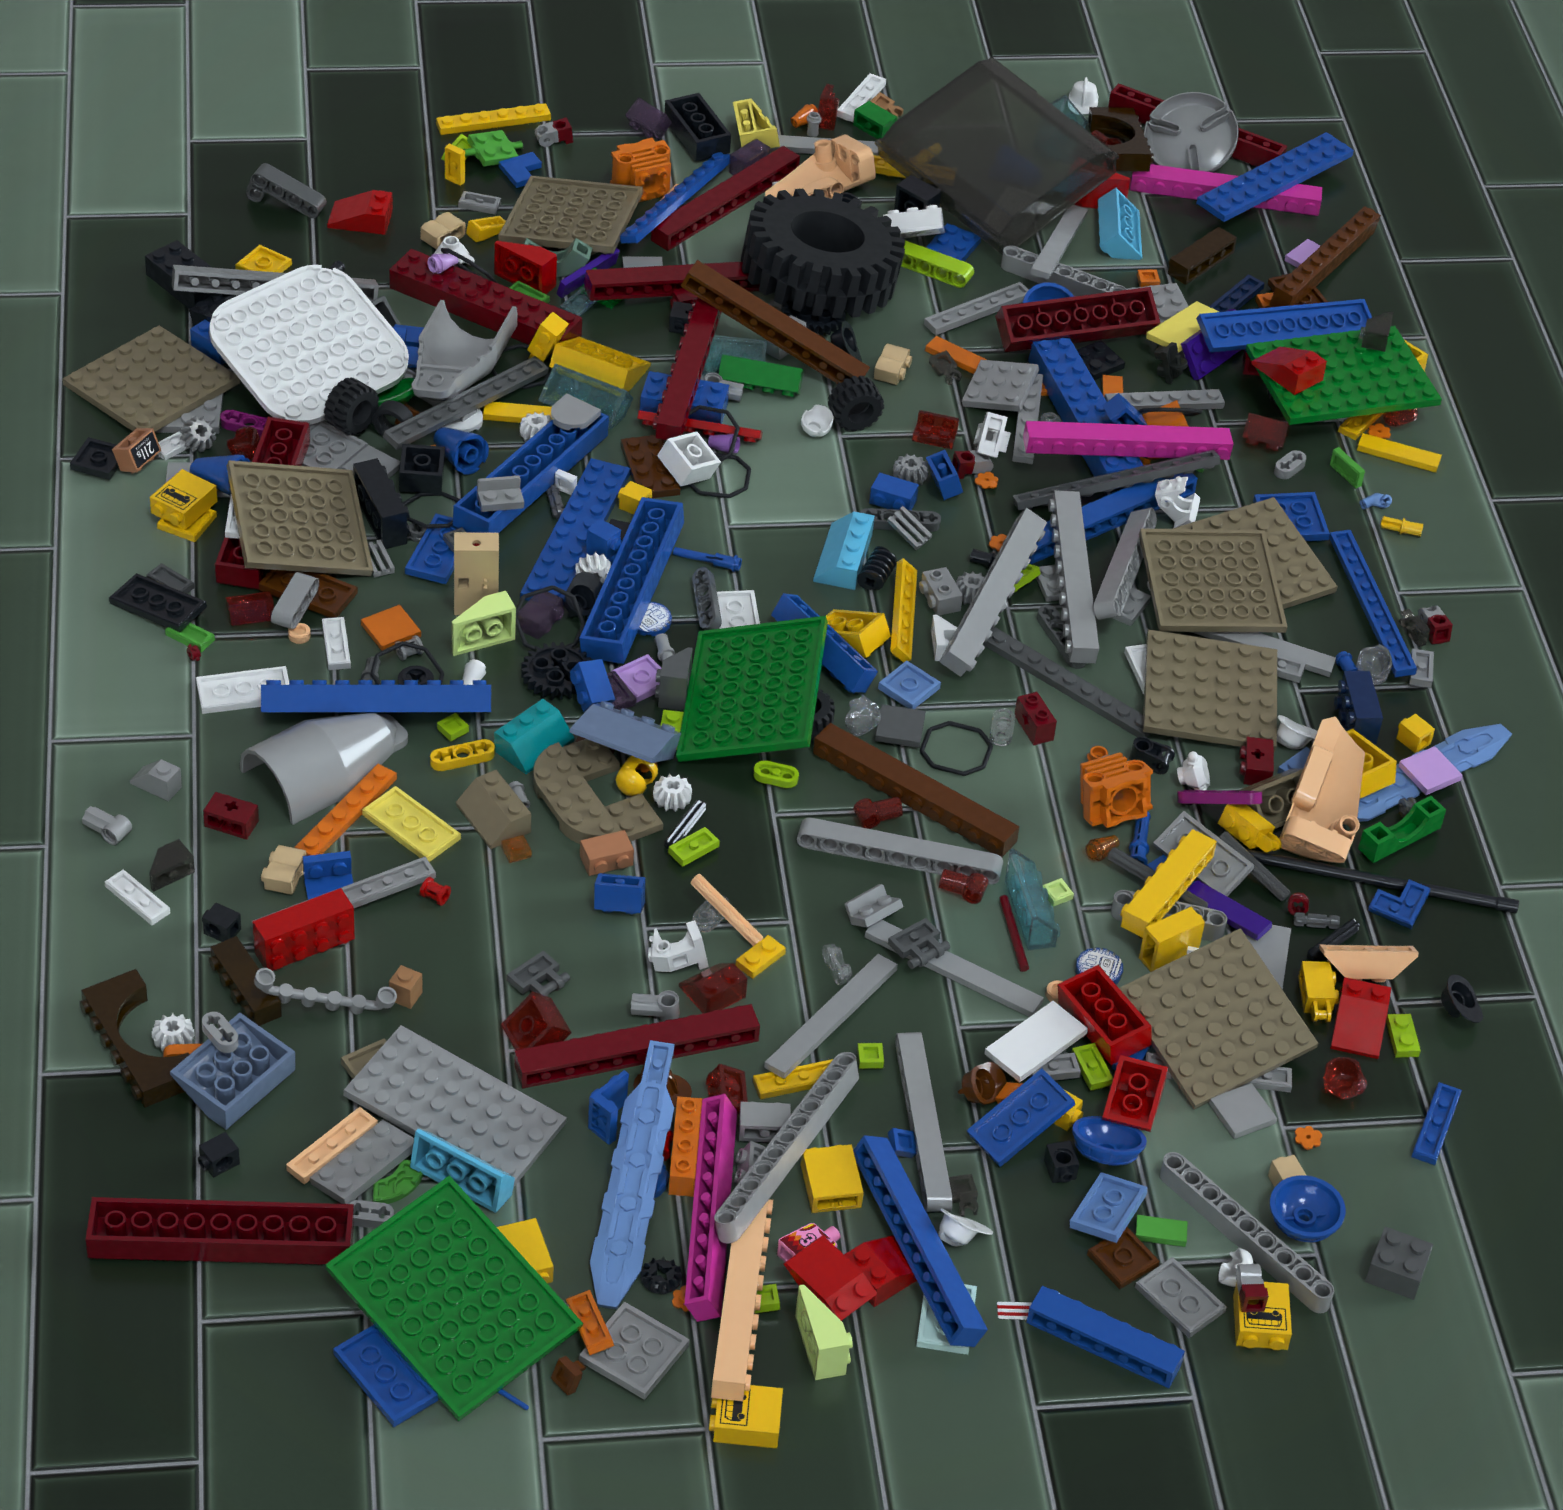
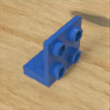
M350 851L302 856L307 900L353 883Z
M625 1070L619 1075L611 1077L607 1084L600 1089H595L589 1096L588 1128L608 1145L616 1140L618 1110L624 1106V1101L628 1094L629 1073Z

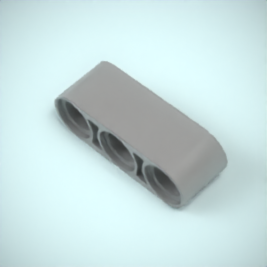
M296 572L274 607L271 622L294 630L318 591L319 579Z

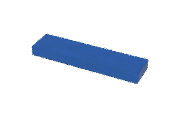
M1438 1082L1413 1150L1412 1158L1436 1165L1462 1090Z

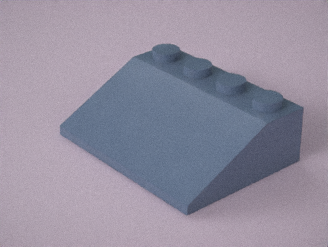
M606 701L592 704L569 731L572 734L650 763L673 759L681 733L675 731V727L663 723L661 726L655 724L653 718L647 716L639 718L634 716L635 712L624 708L620 711L613 708L614 704Z
M238 1013L229 1021L238 1034V1047L234 1052H220L208 1039L170 1071V1075L199 1108L225 1130L295 1071V1051L241 1013Z

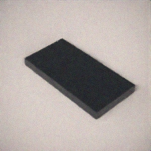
M137 573L109 597L110 604L178 632H181L207 608L206 601Z

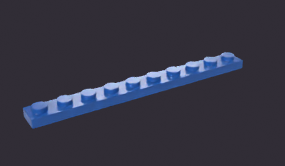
M718 152L713 154L708 161L703 162L701 167L694 170L680 185L675 186L673 191L666 194L661 201L655 203V206L647 210L633 225L627 227L626 231L620 235L621 243H638L729 165L732 162L731 154Z
M1351 530L1330 532L1329 539L1394 676L1415 675L1417 667Z

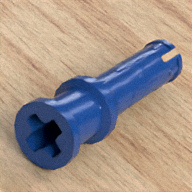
M1148 811L1147 817L1136 819L1134 838L1129 844L1130 856L1141 861L1146 866L1148 865L1146 855L1149 853L1147 838L1151 819Z

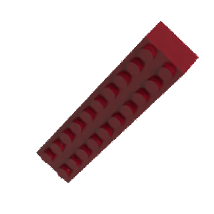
M410 249L389 269L390 289L434 307H437L440 300H444L449 313L496 332L501 328L512 306H516L518 313L517 327L511 338L530 345L540 324L552 312L569 323L559 342L582 337V317L456 266H451L439 274L433 273L427 264L428 258L431 256L414 249Z
M268 417L252 462L302 466L310 444V423ZM224 537L215 562L216 583L259 589V583L263 579L266 569L245 568L240 538Z
M92 1197L86 1233L88 1258L327 1264L353 1245L354 1204Z

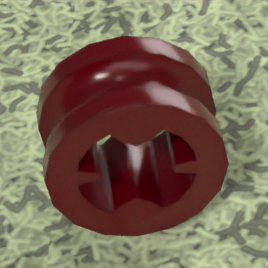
M1298 892L1289 897L1288 911L1292 915L1296 912H1303L1305 914L1308 912L1309 899L1305 894ZM1294 902H1296V903L1302 902L1303 905H1302V907L1299 906V905L1295 907V906H1294Z

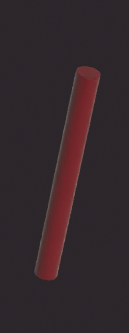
M1002 895L999 897L1015 955L1020 971L1025 972L1029 970V965L1009 898L1007 895Z

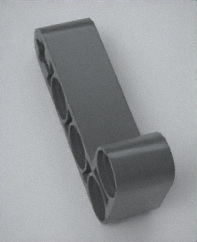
M267 163L261 164L255 171L246 190L248 198L254 202H260L266 194H269L310 218L317 217L327 204L326 198L321 193Z

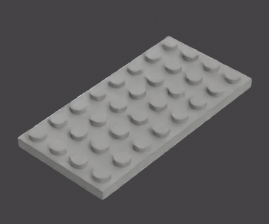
M402 1025L346 1086L343 1096L414 1136L418 1128L428 1131L515 1177L514 1187L565 1126L567 1117Z

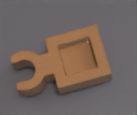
M881 92L871 100V102L894 114L897 118L898 115L902 116L904 110L899 106H894L895 101Z

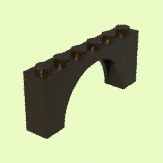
M1089 107L1088 127L1090 132L1106 133L1127 141L1117 145H1103V168L1110 171L1150 172V165L1154 163V154L1151 153L1148 139L1144 136L1142 124L1139 122V116L1136 115L1134 108Z
M136 969L81 990L82 1001L79 1002L84 1015H89L93 1030L95 1032L99 1031L103 1047L105 1049L109 1048L111 1051L110 1056L114 1065L120 1066L121 1075L126 1083L129 1082L131 1084V1091L136 1100L140 1099L143 1106L148 1107L185 1092L170 1075V1071L188 1057L189 1053L171 1057L146 1055L131 1048L119 1034L120 1026L125 1017L134 1008L148 1001L146 984Z

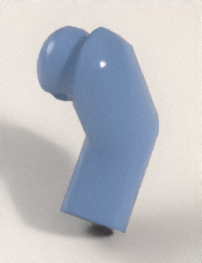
M1375 493L1360 500L1359 503L1362 509H1367L1371 506L1387 508L1392 503V497L1387 494Z

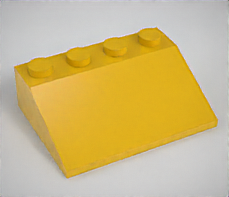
M576 337L555 344L549 367L556 369V373L562 375L570 374L574 376L575 380L592 382L594 387H606L610 389L611 393L622 395V393L628 392L650 368L651 362L585 338Z

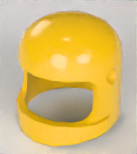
M630 756L616 775V785L627 796L632 797L643 794L647 788L646 785L652 783L656 778L658 768L655 763ZM641 763L645 764L650 769L652 778L644 779L635 771L636 767Z

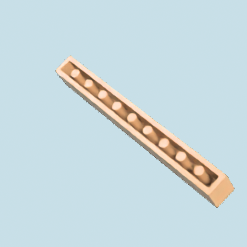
M771 1199L766 1202L737 1241L731 1243L711 1398L743 1401L744 1391H750L751 1375L747 1374V1370L752 1371L754 1354H749V1350H755L757 1334H752V1330L758 1329L759 1314H754V1311H760L762 1295L757 1294V1291H762L764 1275H759V1272H765L766 1256H762V1252L767 1253L769 1237H764V1233H770L771 1218L766 1217L767 1215H772L773 1200Z

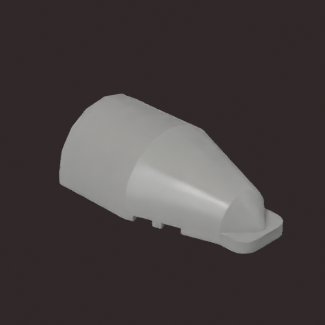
M440 300L419 336L416 377L412 382L413 393L419 397L446 401L454 398L491 373L517 327L518 313L516 306H512L495 338L483 339L472 336L460 329L450 318L445 301Z
M372 712L304 720L246 749L241 754L240 771L245 773L265 762L283 790L288 804L290 823L294 825L342 800L377 764L382 765L394 752L407 745L408 732L391 715H378Z

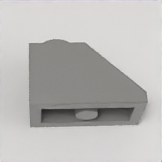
M160 759L143 766L130 780V784L169 802L182 788L181 768Z

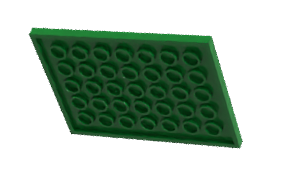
M1396 326L1257 342L1246 345L1245 351L1251 361L1278 347L1310 350L1327 361L1323 381L1296 395L1256 368L1289 425L1441 405L1442 398Z
M826 616L699 631L681 725V736L676 752L678 762L810 747L828 625Z
M450 1175L325 1264L329 1274L411 1368L436 1392L439 1400L458 1421L566 1341L583 1326V1322Z

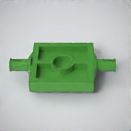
M503 130L469 134L467 141L471 148L463 150H465V157L475 156L484 167L497 165L499 161L518 156L515 149H522L523 143L522 141H509Z

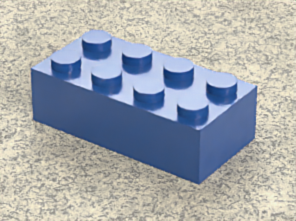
M648 372L640 397V411L657 413L659 403L663 404L662 394L663 390H667V378L672 375ZM700 379L691 409L702 405L726 410L729 399V384ZM699 409L689 415L688 418L722 424L725 414Z

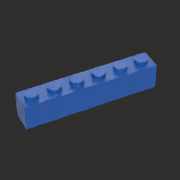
M784 593L771 614L777 622L819 617L798 595ZM829 624L827 625L822 666L831 672L830 675L833 678L841 681L848 692L866 693L878 671Z
M1042 1286L1029 1307L1026 1323L1168 1389L1182 1365L1185 1351L1176 1345L1169 1344L1150 1333L1136 1329L1126 1322L1114 1319L1106 1313L1090 1308L1078 1300L1066 1297L1056 1290Z

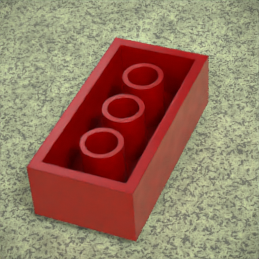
M339 888L254 920L255 955L264 968L273 971L335 946L348 943L355 939L354 907L343 890Z
M1099 965L1057 984L1058 1004L1088 1028L1086 1037L1091 1043L1096 1044L1099 1052L1110 1065L1117 1063L1120 1055L1128 1057L1152 1045V1026Z

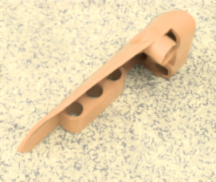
M846 134L831 140H818L814 143L815 153L766 190L765 196L771 194L777 198L778 191L786 190L793 196L795 189H804L808 196H812L814 189H820L824 191L826 198L832 199L834 192L841 194L844 191L875 179L873 152L870 147Z
M1336 717L1321 721L1293 794L1292 806L1279 839L1281 840V848L1293 854L1319 861L1344 863L1354 836L1360 827L1357 817L1365 752L1348 735ZM1342 824L1349 826L1351 831H1346Z

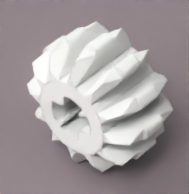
M536 412L534 414L527 413L526 417H523L520 422V433L524 441L527 442L552 420L551 416L544 415L543 412L540 414Z
M596 552L591 556L587 554L586 558L580 557L579 563L575 564L576 575L581 572H590L596 575L601 583H604L611 568L609 559H606L604 554L598 555Z
M669 773L667 778L661 776L660 780L655 782L653 798L657 802L658 807H664L666 811L673 809L676 812L678 808L684 810L685 806L690 804L692 787L691 784H688L687 778L681 779L679 774L676 777H672Z
M172 1013L171 1017L162 1015L161 1020H155L154 1028H152L154 1045L156 1049L161 1048L162 1052L168 1045L192 1044L195 1036L190 1019H185L183 1014L178 1017L174 1013Z

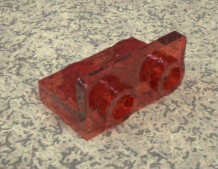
M826 84L820 96L818 113L822 120L819 123V127L834 131L839 99L835 98L833 93L834 85Z
M920 410L912 441L953 449L958 433L959 418Z
M270 592L226 597V605L229 610L232 626L271 620L274 603Z
M718 1064L708 1074L706 1078L708 1096L713 1097L726 1094L737 1110V1114H740V1103L748 1102L745 1071Z

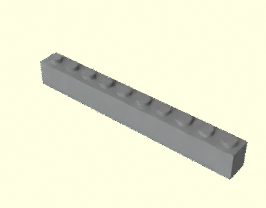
M173 265L172 287L175 291L241 295L286 273ZM351 278L370 301L378 298L379 285L375 279Z
M1055 490L1053 499H1049L1048 510L1052 512L1050 526L1054 527L1052 542L1056 543L1054 546V558H1057L1056 573H1059L1057 587L1061 589L1059 604L1063 605L1061 620L1065 621L1063 637H1067L1065 653H1069V662L1096 664L1099 642L1080 492Z
M1028 508L1016 518L939 661L960 677L966 671L970 672L976 665L975 657H978L984 650L983 642H987L992 635L991 627L994 628L1000 620L998 614L1002 613L1008 604L1006 599H1009L1016 589L1013 587L1014 584L1020 581L1023 576L1021 571L1025 570L1031 561L1029 556H1032L1037 550L1038 545L1036 542H1039L1046 533L1043 529L1047 522Z

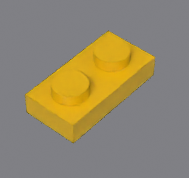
M449 143L445 147V179L461 186L465 183V150Z
M767 935L737 958L735 966L753 979L785 955L786 947L770 935Z

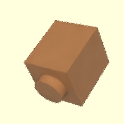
M400 965L389 981V987L393 988L397 993L395 1003L409 1009L413 1007L423 993L422 973Z

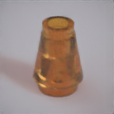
M1115 835L1091 839L1086 845V854L1091 860L1101 861L1112 848H1118L1120 842Z

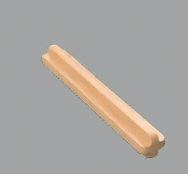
M697 874L692 879L691 885L752 946L763 939V936L701 874Z

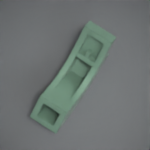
M527 238L522 243L525 245L539 246L538 244L532 242ZM575 238L565 250L551 251L557 254L556 277L568 276L585 266L590 259L593 248Z

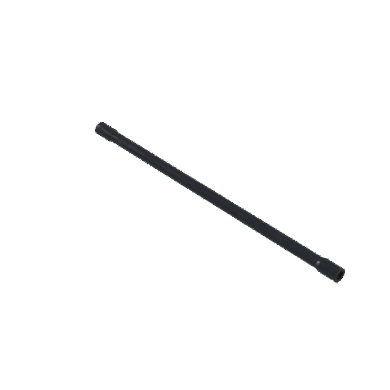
M1246 849L1262 864L1402 891L1408 882L1406 879ZM1417 882L1431 888L1428 896L1490 907L1515 914L1518 912L1519 900L1500 896L1494 897Z

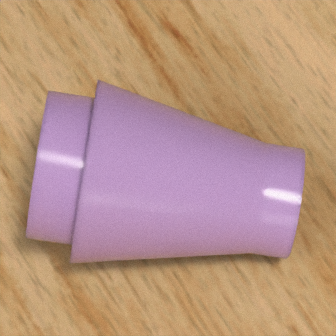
M432 254L427 261L428 268L431 272L439 274L458 264V258L452 254Z

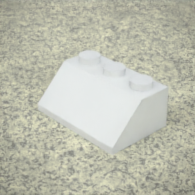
M937 205L926 206L924 210H918L917 207L908 208L907 212L899 213V210L887 211L888 214L883 215L888 216L892 220L891 227L898 226L901 231L900 237L902 238L945 233L943 211Z

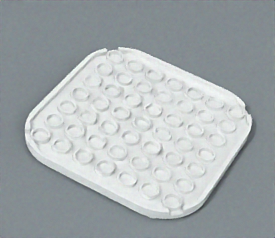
M308 265L297 268L222 303L214 311L209 327V335L214 348L268 414L274 418L307 422L310 425L325 420V401H327L329 393H331L334 386H337L338 382L352 377L373 388L379 394L399 383L406 373L409 360L408 349L402 338L358 285L344 272L333 268V270L321 268L322 265Z

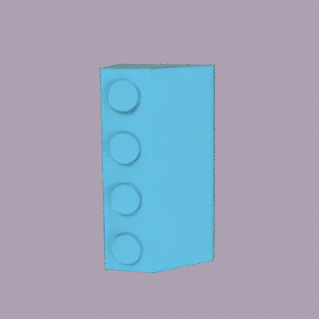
M1114 188L1098 199L1099 246L1104 253H1108L1112 258L1140 260L1142 259L1140 212L1117 188Z
M852 512L831 523L813 582L852 590L856 589L857 577L862 570L873 535L874 515Z
M419 1128L415 1131L410 1164L412 1169L418 1172L421 1171L422 1174L437 1182H441L450 1175L472 1201L495 1213L512 1196L515 1177L428 1131Z

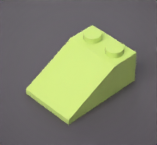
M506 591L484 596L452 621L453 656L515 640L516 607Z
M799 1285L795 1317L815 1380L846 1375L847 1364L851 1362L849 1349L853 1347L850 1332L846 1333L843 1322L805 1285Z

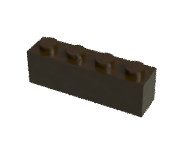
M1220 227L1212 232L1210 231L1207 235L1196 240L1195 243L1170 258L1168 262V275L1185 285L1233 254L1237 237Z
M237 936L210 947V966L213 971H218L221 983L224 987L230 989L233 1001L236 1004H240L244 1016L258 1026L282 1017L281 1000L279 997L264 993L254 984V978L259 968Z

